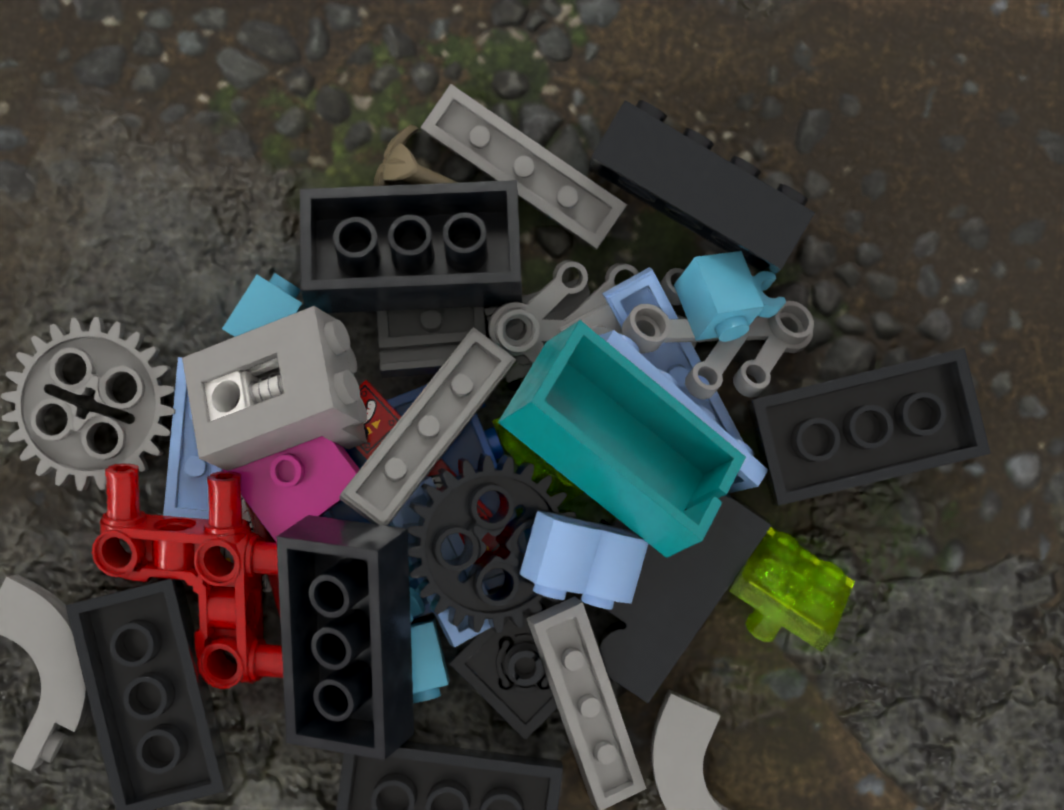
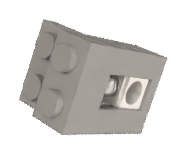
M315 306L182 358L198 456L201 460L230 471L321 436L346 449L367 443L363 424L367 420V411L360 397L357 380L354 377V373L357 371V360L350 347L348 332L340 320L335 319Z

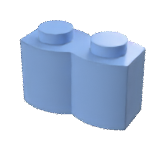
M537 511L519 575L534 583L533 591L537 594L553 599L565 600L567 592L582 594L581 601L586 604L603 609H612L614 601L632 604L648 543L636 533L626 529L583 521L560 514Z

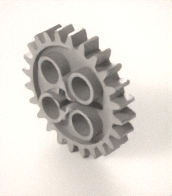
M99 317L93 318L89 331L85 330L81 319L71 318L70 334H66L59 325L52 324L50 325L52 341L48 343L41 337L34 335L31 340L37 353L32 356L18 352L16 356L25 366L23 372L9 371L5 375L11 381L18 384L16 391L1 394L2 399L15 403V410L3 415L2 421L18 422L19 429L12 433L8 440L9 442L26 441L28 446L19 458L21 461H29L39 457L41 460L35 473L38 476H45L54 468L57 469L55 476V485L65 486L71 476L75 475L77 490L86 491L90 484L91 476H94L99 489L106 490L105 469L108 466L122 463L135 464L139 466V471L146 472L149 468L143 455L148 452L153 455L162 456L164 452L154 440L157 435L171 436V429L163 425L162 421L163 417L175 414L173 407L164 405V398L175 394V387L162 385L160 381L171 371V367L167 365L154 367L152 365V362L160 352L157 347L153 346L144 351L139 350L144 338L142 333L136 331L127 340H124L125 324L116 321L108 334L105 333L103 319ZM79 355L86 363V375L79 383L71 385L63 376V365L71 356ZM129 373L136 380L137 392L129 402L120 403L113 395V383L121 374ZM52 384L83 396H91L95 390L94 400L133 414L135 421L132 424H128L112 416L96 412H89L85 417L86 408L84 406L49 395L46 392V387ZM54 405L63 407L68 418L65 429L57 435L51 434L44 424L47 410ZM109 423L117 431L118 443L114 450L104 454L95 446L94 433L102 424Z

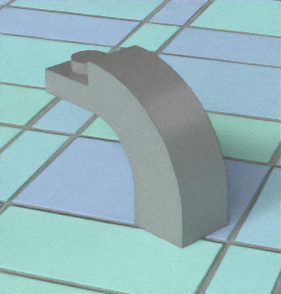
M17 574L6 577L0 588V635L20 645L31 656L40 676L41 696L38 708L11 761L32 771L42 765L44 760L51 763L56 757L66 735L59 731L60 726L73 732L85 726L91 707L65 604L50 591Z
M670 689L667 690L656 716L650 748L653 777L666 810H730L720 804L709 793L703 775L705 751L721 715L717 710Z

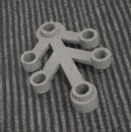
M572 260L562 261L553 271V280L528 303L509 302L501 305L494 311L488 325L490 340L511 356L525 355L533 364L544 347L541 341L550 340L560 333L559 328L606 302L602 293L616 286L614 279L619 271L626 269L631 277L639 272L632 265L616 263L607 270L605 282L564 320L543 319L568 293L575 294L582 291L588 282V273L582 264ZM575 267L579 273V279L574 286L566 287L562 282V274L567 268ZM676 314L678 319H687L686 317ZM512 319H520L523 323V331L516 338H509L506 334V325ZM691 342L695 348L697 342Z
M680 268L670 269L660 281V285L672 305H681L675 287L672 285L685 271ZM786 301L785 305L776 315L768 318L757 316L749 325V331L740 338L727 342L719 341L718 338L696 341L688 319H669L659 307L652 304H640L633 308L623 322L622 334L637 344L639 353L653 352L662 343L718 341L705 361L697 363L685 378L687 390L698 399H709L719 389L723 382V372L745 340H765L755 359L744 362L733 377V383L737 391L746 397L753 398L759 396L768 386L771 380L770 372L784 352H800L810 343L813 337L814 320L811 313L802 304L795 301ZM746 374L753 376L757 383L752 382ZM698 376L707 379L710 385L704 384Z

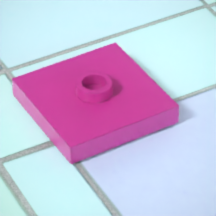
M321 436L230 471L241 474L242 497L275 542H277L278 535L306 516L321 517L342 501L339 499L340 494L360 469L344 447Z

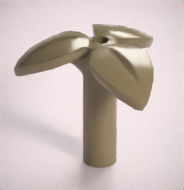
M410 124L402 129L388 144L383 155V163L379 165L376 171L373 186H388L391 181L403 180L412 185L458 182L417 164L412 152L405 147L409 138L419 130L418 127Z

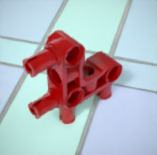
M126 463L108 466L105 469L107 512L102 515L100 535L97 536L92 547L93 560L99 570L106 575L132 581L147 582L152 577L185 580L188 586H193V591L198 594L199 629L195 631L197 666L199 674L210 686L218 689H229L239 682L253 684L256 681H260L263 677L283 678L282 645L266 644V641L263 639L262 574L278 575L277 542L263 541L260 535L251 531L248 522L242 519L241 474L232 471H221L212 473L207 477L209 519L145 514L144 511L140 510L139 466ZM119 538L127 542L132 554L123 549ZM219 546L226 548L231 553L234 563L229 562L222 556ZM223 650L230 652L236 659L237 664L230 662L224 655Z

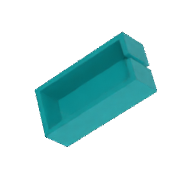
M581 320L545 343L498 421L500 425L666 558L703 541L722 505L718 498L728 493L746 459L745 455Z

